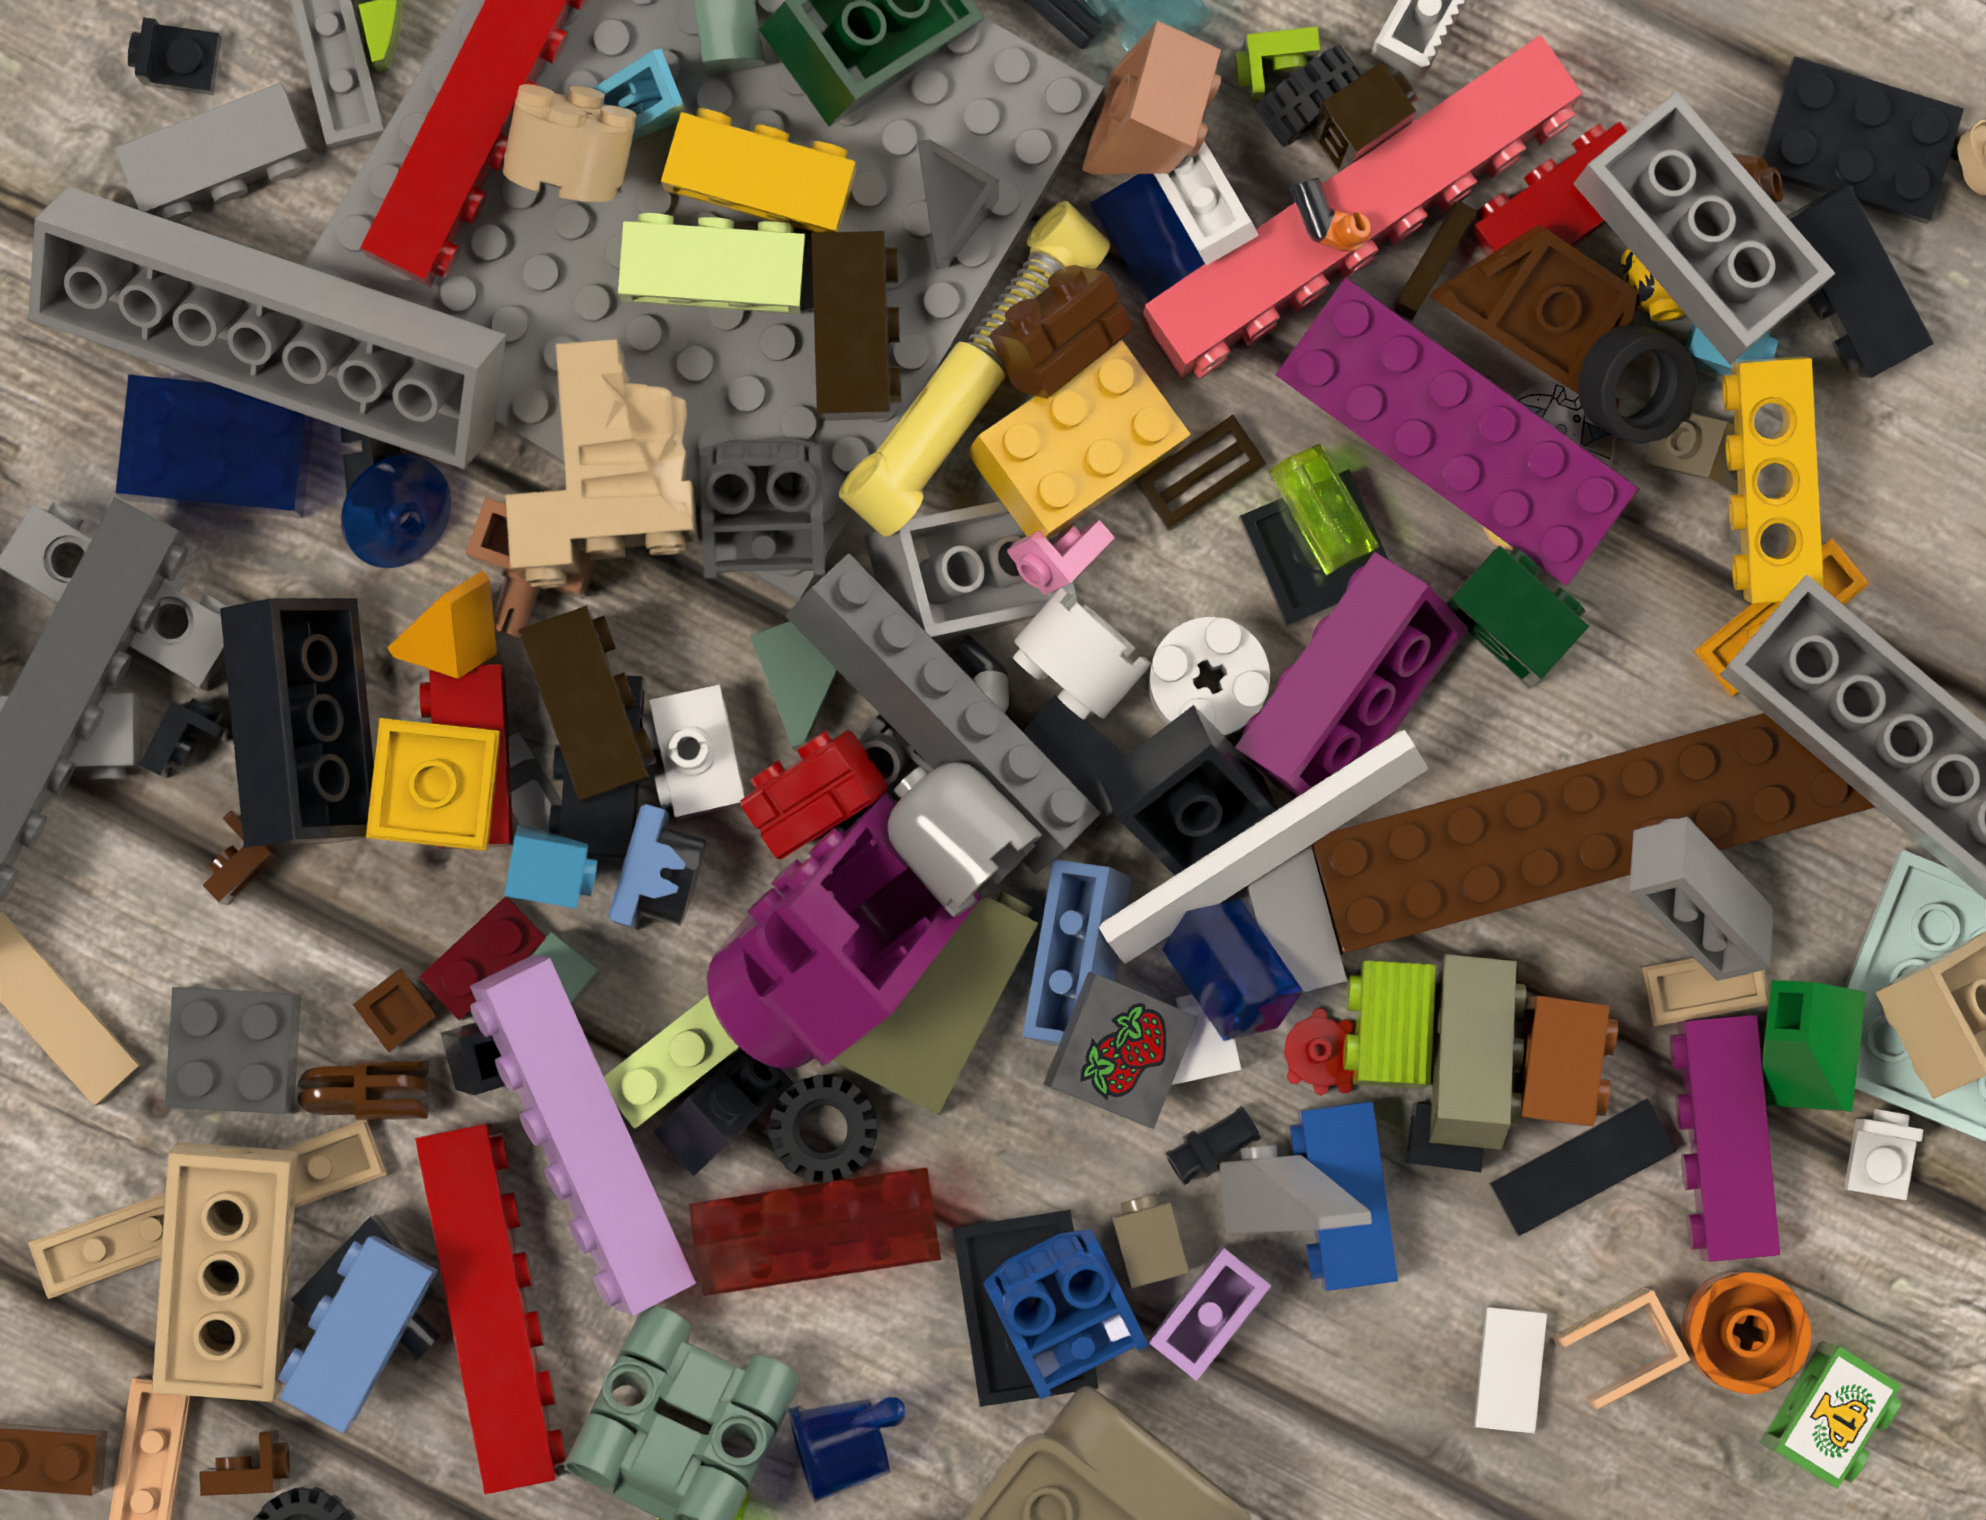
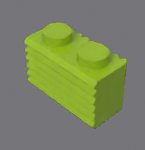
M1370 960L1363 961L1359 965L1358 975L1349 974L1346 1008L1347 1010L1357 1011L1355 1034H1346L1343 1067L1344 1070H1354L1353 1085L1425 1089L1430 1086L1436 965Z

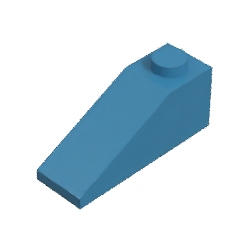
M517 824L504 896L577 909L579 895L590 897L592 895L598 861L586 859L588 844L531 826Z

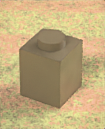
M1155 1194L1120 1203L1123 1214L1111 1217L1131 1289L1190 1273L1171 1203L1158 1204Z

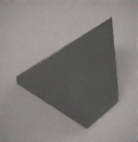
M930 139L918 141L935 264L936 269L949 267L999 200V180Z

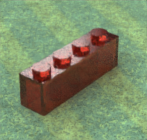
M927 1167L689 1204L693 1248L703 1296L941 1260Z

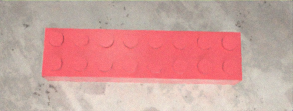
M1539 35L1321 184L1330 208L1350 215L1359 212L1364 214L1370 221L1372 228L1371 236L1364 242L1361 248L1356 251L1341 252L1313 241L1306 232L1295 202L1258 227L1256 231L1259 236L1207 266L1204 264L1144 306L1142 324L1181 380L1192 372L1196 374L1198 379H1202L1228 360L1227 355L1231 352L1229 347L1243 338L1246 344L1250 346L1276 328L1277 324L1275 322L1280 319L1278 313L1290 305L1293 306L1296 312H1300L1326 293L1324 289L1330 284L1328 279L1335 274L1341 272L1344 278H1350L1375 259L1373 255L1379 251L1377 247L1388 238L1394 246L1403 242L1424 226L1422 222L1428 217L1426 212L1438 205L1443 213L1448 211L1454 202L1463 201L1472 193L1471 188L1478 183L1477 177L1485 172L1489 174L1491 179L1498 177L1521 160L1519 155L1527 149L1525 145L1535 138L1540 146L1566 130L1570 126L1568 122L1576 116L1573 108L1582 92L1542 35Z

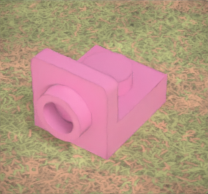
M1098 520L1080 530L1072 524L1061 531L1050 542L1041 532L1037 531L1015 542L1007 550V553L1016 563L1020 576L1028 584L1038 588L1043 595H1046L1071 583L1115 537Z

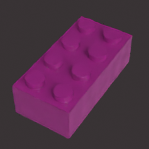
M1374 552L1366 565L1360 567L1351 576L1346 593L1331 614L1322 618L1313 631L1311 642L1296 663L1284 670L1279 678L1276 691L1261 712L1249 719L1244 727L1242 738L1235 749L1278 789L1293 799L1299 797L1392 737L1469 628L1428 584Z

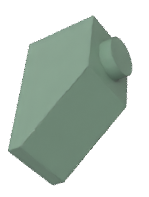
M788 621L750 635L792 749L796 751L797 748L809 740L839 671Z

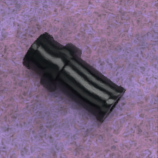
M1240 1106L1235 1112L1201 1133L1197 1134L1193 1130L1184 1135V1143L1173 1150L1165 1152V1156L1174 1173L1185 1186L1190 1183V1180L1202 1173L1206 1177L1218 1171L1216 1164L1252 1142H1257L1261 1139V1136L1246 1110Z

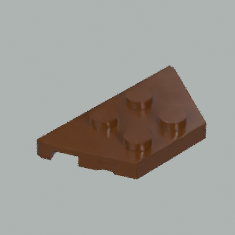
M1538 224L1434 289L1430 298L1579 395L1578 377L1585 356L1600 337L1615 327L1629 324L1634 316L1638 290ZM1615 396V403L1618 409L1620 399Z

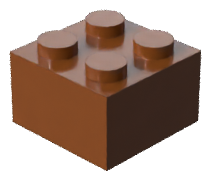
M1542 996L1526 998L1521 1038L1524 1040L1523 1063L1521 1073L1516 1074L1514 1092L1521 1093L1522 1095L1520 1118L1595 1127L1596 1116L1606 1115L1610 1095V1080L1601 1079L1603 1057L1606 1055L1613 1056L1618 1032V1020L1608 1019L1610 1006Z

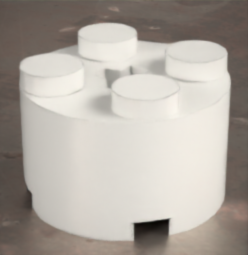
M1060 587L1014 640L1020 649L1012 658L1037 680L1040 681L1042 678L1046 681L1050 676L1063 687V691L1057 697L1083 720L1086 718L1091 720L1095 714L1105 719L1151 666V663L1145 657H1139L1133 662L1129 656L1136 648L1086 604L1083 607L1078 603H1075L1072 608L1066 603L1073 594L1064 587Z
M1217 617L1193 619L1173 629L1159 644L1152 659L1148 676V690L1152 705L1166 725L1195 705L1226 738L1242 731L1249 719L1261 710L1270 686L1269 663L1264 649L1258 640L1247 629L1227 618ZM1206 664L1210 671L1221 670L1224 677L1218 683L1219 693L1212 694L1208 687L1198 690L1194 686L1193 682L1200 675L1199 666Z

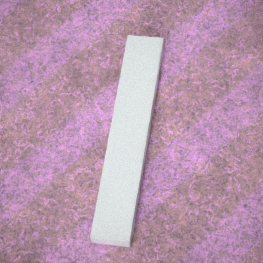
M1400 731L1102 922L1099 929L1108 944L1123 963L1126 964L1429 768L1406 731Z

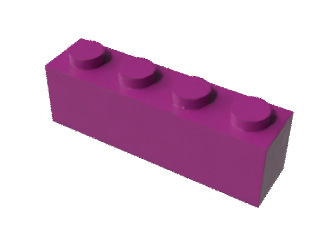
M1757 1015L1678 1022L1679 1034L1670 1035L1669 1043L1673 1070H1682L1685 1094H1676L1675 1107L1679 1130H1688L1690 1154H1682L1681 1169L1685 1190L1694 1189L1696 1213L1687 1215L1691 1250L1700 1249L1701 1260L1707 1262L1779 1256L1781 1254Z

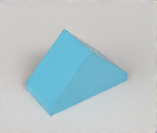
M662 49L650 51L593 87V89L605 94L603 104L623 107L636 113L632 141L678 124L681 112L686 113Z

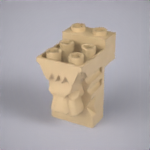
M617 339L556 344L567 490L505 495L511 569L520 579H526L527 583H531V588L537 589L567 586V576L581 575L579 551L585 550V553L589 554L591 560H607L626 557L625 547L646 546L647 549H650V555H671L686 552L687 542H699L694 487L691 481H685L688 460L683 445L687 422L686 402L682 398L672 396V393L664 387L631 384L626 373L625 355Z

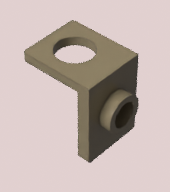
M1688 413L1675 430L1662 439L1650 443L1644 460L1646 464L1668 471L1707 479L1733 495L1738 494L1737 473L1733 477L1730 476L1725 450L1726 435L1735 434V425L1728 421Z

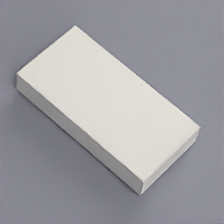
M1494 1307L1485 1308L1474 1427L1535 1434L1547 1321L1546 1313Z

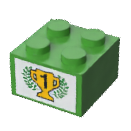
M1821 1341L1759 1443L1817 1480L1838 1489L1843 1480L1852 1483L1863 1469L1869 1457V1452L1863 1448L1875 1428L1884 1431L1895 1417L1901 1405V1400L1895 1396L1902 1385L1842 1347Z

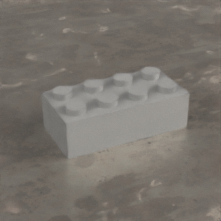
M1677 91L1592 160L1573 183L1730 365L1818 292L1835 274L1831 267Z

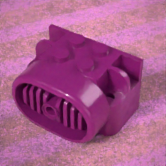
M885 793L874 801L863 816L849 829L841 833L833 829L809 851L812 857L803 863L796 859L771 882L773 888L762 895L748 909V915L711 959L707 971V990L712 1009L722 1028L733 1042L761 1063L776 1068L792 1069L806 1065L815 1058L822 1066L828 1064L894 1012L981 899L975 891L973 896L978 901L972 907L954 918L949 914L896 852L890 842L887 827L890 813L896 805Z

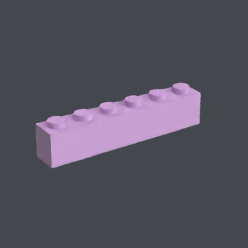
M533 954L471 985L470 988L477 1001L470 1006L473 1017L479 1029L486 1037L493 1036L501 1054V1057L495 1059L499 1075L511 1092L517 1089L526 1111L520 1113L523 1128L531 1142L535 1146L541 1144L550 1162V1165L544 1168L547 1181L557 1198L560 1200L566 1198L575 1218L569 1221L571 1234L580 1250L584 1254L590 1252L599 1271V1273L593 1275V1281L603 1302L609 1308L615 1306L616 1310L635 1316L696 1284L551 959Z

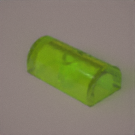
M1320 443L1286 458L1268 470L1271 479L1327 576L1379 547Z

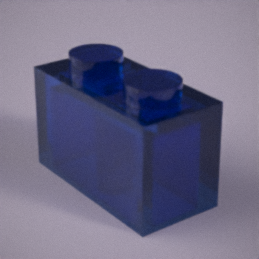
M1241 899L1186 911L1162 948L1172 966L1223 1041L1277 1029L1303 992V989Z

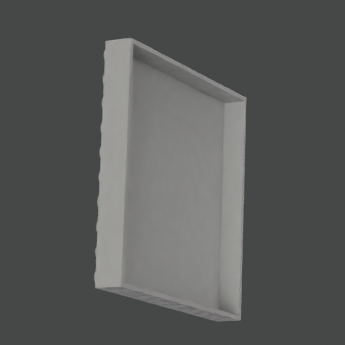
M462 0L303 266L506 334L495 425L564 466L556 344L617 339L625 355L626 373L631 384L664 387L672 393V396L682 398L687 404V422L683 439L684 449L688 456L685 481H691L694 487L699 542L695 543L703 547L700 448L729 440L793 438L821 444L826 566L857 514L839 498V490L842 483L856 465L870 454L876 452L955 344L961 339L1100 105L1104 86L985 17L975 27L877 97L828 127L761 32L766 66L706 75L693 0H588L580 12L572 8L562 28L569 34L559 58L554 65L545 62L535 83L542 87L550 89L556 94L568 95L571 86L593 88L650 51L662 49L686 114L695 116L698 108L713 110L731 117L730 126L753 132L757 124L770 126L790 134L789 143L810 149L812 148L813 141L830 143L848 151L846 159L856 161L857 173L840 232L884 231L885 247H897L898 283H887V307H899L900 343H888L889 367H901L902 403H890V419L818 421L811 232L794 228V233L805 234L806 239L801 314L621 302L618 295L623 221L638 222V214L658 213L673 216L674 225L698 226V218L716 217L733 220L734 229L758 231L759 222L768 221L664 191L661 179L677 124L632 141L620 194L617 192L616 198L611 201L585 202L559 198L560 188L548 185L542 181L539 192H536L509 180L503 174V168L499 172L491 168L481 190L487 192L485 204L473 225L464 222L454 241V244L460 246L457 260L445 279L437 276L431 288L366 257L360 246L485 0ZM755 0L759 28L785 0ZM929 139L999 180V200L949 267L936 269L918 148V141ZM804 570L744 571L795 602H798L814 586L820 576L813 575V571Z

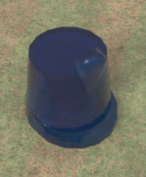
M890 1396L873 1406L870 1399L866 1398L804 1409L801 1405L788 1408L790 1425L798 1456L814 1503L890 1474L889 1461L880 1428L896 1427L904 1421L906 1409L902 1400Z

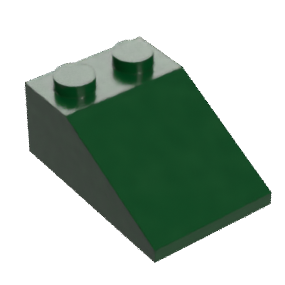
M785 0L759 28V31L828 127L877 97L975 27L985 16L973 0Z

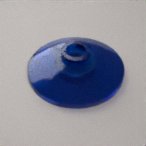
M414 455L390 456L368 467L352 484L343 503L341 529L347 546L359 559L369 565L380 568L401 567L424 556L438 542L450 518L452 501L446 478L432 463ZM410 513L408 518L402 524H400L402 518L406 514Z

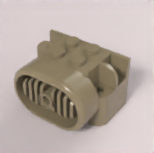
M1083 1386L1075 1392L1044 1433L1028 1436L1021 1441L1005 1462L995 1471L994 1476L972 1504L969 1503L962 1511V1520H1251L1249 1512L1222 1488L1111 1400L1089 1386Z

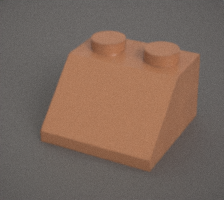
M1157 20L1109 73L1082 170L1092 175L1170 173L1187 155L1194 157L1200 150L1208 130V125L1202 122L1204 111L1214 100L1221 83V76L1215 74L1221 49Z

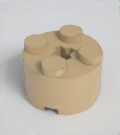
M520 85L508 136L503 174L512 182L539 192L541 181L560 188L559 198L585 202L611 201L616 198L617 192L620 194L621 186L624 182L635 128L636 113L623 107L603 104L605 94L589 87L571 86L568 95L556 94L550 89L537 85Z

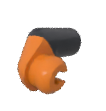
M1319 178L1304 181L1291 188L1306 232L1313 241L1341 252H1349L1361 248L1364 242L1371 236V223L1364 214L1356 212L1350 215L1329 207Z

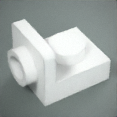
M1874 1109L1872 1120L1856 1119L1844 1185L1845 1190L1907 1200L1916 1142H1922L1924 1131L1923 1129L1908 1127L1910 1115Z

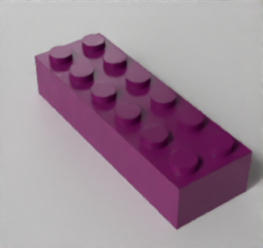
M1344 278L1275 375L1507 544L1521 550L1536 565L1565 586L1572 584L1641 489L1348 278Z

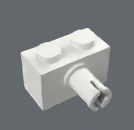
M720 684L649 700L652 714L642 716V723L653 750L660 749L665 772L654 775L661 808L673 807L675 818L680 820L741 806L740 800L746 794L723 690Z

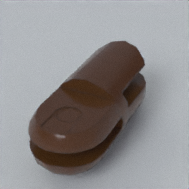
M426 1059L356 1060L355 1066L310 1068L298 1080L297 1086L304 1090L297 1096L298 1103L308 1113L318 1115H355L356 1120L427 1119L428 1106L422 1101L428 1097V1083L422 1078L428 1075L429 1061Z

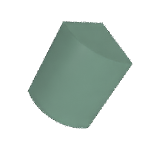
M693 0L706 75L766 66L755 0Z

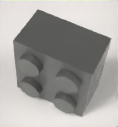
M172 987L165 1108L294 1114L301 995L293 993Z

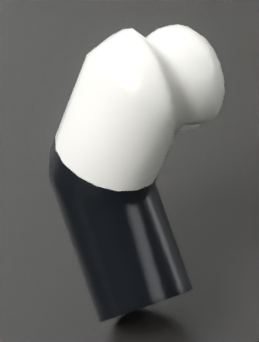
M968 635L952 652L950 658L971 675L977 686L1005 713L1009 706L1008 672L994 656Z

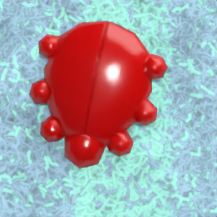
M1320 1007L1314 1009L1310 1017L1297 1022L1287 1035L1285 1041L1284 1056L1289 1067L1288 1081L1296 1085L1301 1080L1307 1084H1313L1314 1093L1320 1096L1327 1094L1328 1087L1336 1085L1340 1093H1349L1352 1090L1351 1080H1353L1354 1070H1344L1343 1053L1345 1036L1353 1030L1351 1021L1344 1019L1336 1023L1334 1020L1327 1019V1011Z

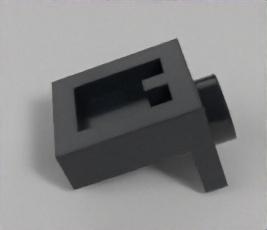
M143 17L141 32L133 31L130 37L128 66L135 68V76L142 85L213 95L222 37L216 32L160 25L154 18Z
M194 698L191 699L187 708L172 701L139 765L165 778H168L172 769L181 772L197 744V740L190 737L195 726L227 742L232 731L219 725L224 714Z

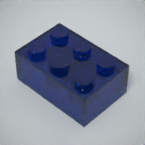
M128 374L115 493L126 501L303 518L314 418L210 382Z

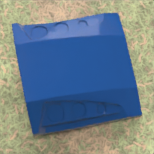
M1092 1229L1059 1233L1005 1260L983 1283L1041 1400L1052 1395L1050 1389L1134 1347L1140 1351L1149 1346Z

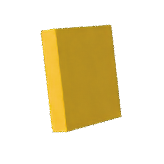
M380 718L366 838L488 852L501 732Z

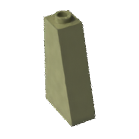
M1002 891L996 901L985 895L894 1012L834 1058L833 1061L939 1115L1038 925L1037 922L1028 918L1033 907Z

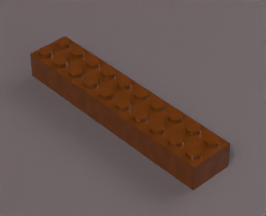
M1763 713L1336 830L1314 842L1311 846L1339 952L1342 955L1630 876L1634 830L1656 825L1667 819L1688 817L1720 851L1876 807L1769 716Z

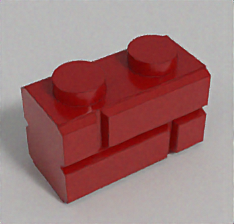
M847 729L832 739L828 732L824 730L796 749L802 759L786 769L780 760H777L749 779L754 789L740 800L741 807L754 827L761 831L762 839L776 859L782 860L867 807L888 790L886 781L874 763L868 760L865 749L853 731Z

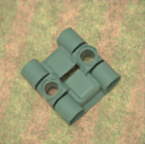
M654 1305L639 1313L613 1367L604 1376L602 1388L564 1462V1469L583 1481L597 1486L604 1493L662 1520H735L798 1391L801 1380L800 1376L787 1365L767 1356H752L745 1370L689 1343L692 1328L684 1318L669 1309ZM629 1385L640 1390L644 1399L641 1403L628 1407L615 1401L612 1393L620 1386ZM661 1401L712 1424L713 1426L709 1434H700L658 1414L656 1411ZM737 1436L750 1442L753 1452L745 1458H734L725 1453L721 1444L724 1440Z

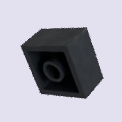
M1195 705L1191 706L1099 777L1116 818L1175 876L1278 810L1263 775L1235 749V746Z

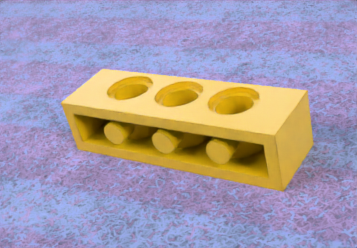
M1804 356L1734 361L1731 364L1732 374L1723 375L1722 379L1725 411L1734 410L1735 434L1726 435V462L1729 471L1737 470L1738 494L1729 496V520L1731 530H1740L1741 554H1733L1732 578L1734 589L1743 590L1744 600L1752 604L1782 602L1806 574L1824 588L1812 358ZM1774 403L1780 408L1783 415L1781 428L1772 436L1762 437L1754 426L1755 414L1763 405ZM1778 463L1785 471V485L1778 494L1766 497L1758 489V474L1765 466ZM1781 523L1786 527L1789 534L1788 545L1782 553L1775 556H1767L1760 545L1761 535L1768 526Z

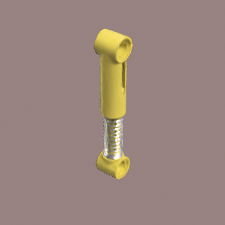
M1063 201L1056 204L1037 221L1026 240L1027 245L1031 248V256L1028 257V261L1023 263V269L1017 271V277L1011 279V285L1005 288V294L999 296V302L993 304V310L987 312V318L981 320V326L975 328V334L969 336V342H958L955 344L876 452L870 454L856 465L842 483L839 490V498L881 536L893 535L914 516L923 500V488L1005 379V374L1002 370L1005 369L1003 366L1004 360L999 358L989 335L1006 321L1005 313L1007 310L1020 301L1034 299L1049 287L1048 279L1059 269L1071 265L1096 269L1108 253L1110 241L1069 202Z

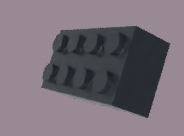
M268 598L220 608L244 848L333 844L366 838L374 759L357 598Z

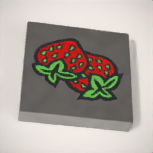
M1088 972L1043 1085L1154 1129L1199 1017L1107 978Z

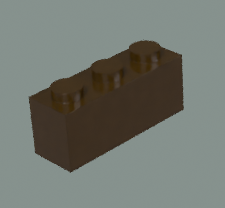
M1380 62L1322 102L1311 134L1339 173L1411 124L1417 112L1412 105L1417 100V95L1399 70L1390 73L1384 63Z
M884 231L812 233L818 421L890 419V403H902L901 367H889L888 343H900L899 307H887V283H898L897 247H885Z
M586 605L519 629L518 631L579 801L585 804L651 780L647 766L657 763L645 728L636 732L633 730L626 709L637 705L625 672L614 675L606 653L616 650V645L605 616L594 619L591 610Z

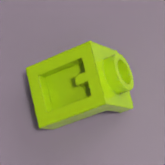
M1318 26L1246 35L1244 51L1235 52V69L1238 87L1249 86L1250 101L1263 100L1265 85L1262 65L1272 64L1274 73H1289L1303 68L1308 64L1307 60L1318 57L1320 52Z

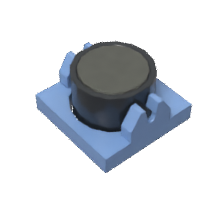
M647 804L644 807L641 806L608 914L610 921L637 930L641 915L681 926L698 880L705 853L706 840L668 829L671 815L666 810Z

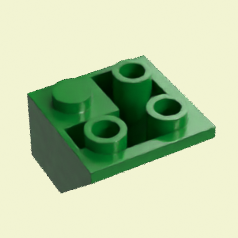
M1771 981L1762 1066L1766 1106L1852 1112L1866 992L1818 982Z

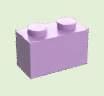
M1221 1246L1147 1341L1197 1381L1272 1285Z

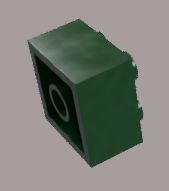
M1499 545L1446 604L1469 628L1467 633L1528 688H1531L1542 680L1590 626L1580 618L1586 610L1574 597L1560 587L1553 593L1536 578L1541 570L1532 559L1516 547L1508 553Z

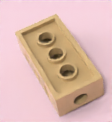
M178 1142L168 1153L152 1393L274 1402L282 1389V1382L278 1378L284 1367L299 1151ZM230 1200L236 1203L242 1210L243 1222L233 1224L224 1221L218 1214L217 1201ZM226 1260L232 1263L238 1271L239 1281L227 1283L220 1280L213 1271V1261ZM211 1320H222L228 1323L234 1331L235 1340L223 1342L216 1339L209 1330L208 1322Z

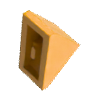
M482 570L444 593L387 647L392 656L459 679L497 655L491 585L486 573Z

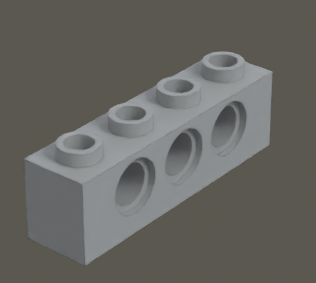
M54 502L47 512L32 503L0 555V568L54 601L59 602L71 579L63 577L59 571L58 562L61 554L71 547H81L85 552L92 540L78 531L84 520ZM177 576L173 581L164 579L154 598L155 601L160 603V607L152 625L144 635L136 632L129 646L199 688L208 691L225 664L220 608L227 606L205 594L199 604L180 592L186 581ZM172 608H183L189 619L187 630L178 638H164L160 631V620L163 614Z

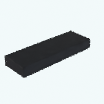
M1645 1098L1595 1125V1127L1580 1133L1489 1182V1185L1517 1236H1520L1675 1153L1676 1149L1649 1099Z

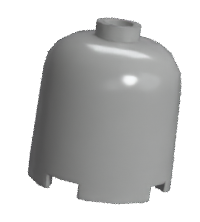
M960 762L940 765L930 773H927L921 766L912 771L894 790L901 799L891 811L887 827L889 840L896 852L953 918L965 912L978 901L973 894L989 877L996 884H999L1034 849V842L1042 837V834L978 770L971 765Z

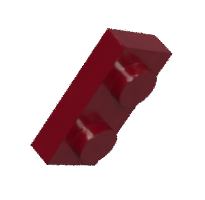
M505 896L419 976V979L459 1021H462L471 1013V1004L477 1002L470 986L533 955L546 937L509 897Z

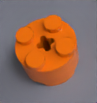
M1736 1270L1708 1278L1693 1293L1683 1313L1681 1336L1683 1347L1690 1358L1689 1362L1704 1378L1720 1387L1737 1393L1761 1394L1780 1386L1801 1369L1810 1349L1811 1324L1801 1301L1787 1284L1766 1274ZM1747 1315H1751L1750 1325L1759 1329L1758 1337L1756 1340L1746 1339L1743 1348H1740V1338L1733 1335V1328L1735 1323L1744 1324Z

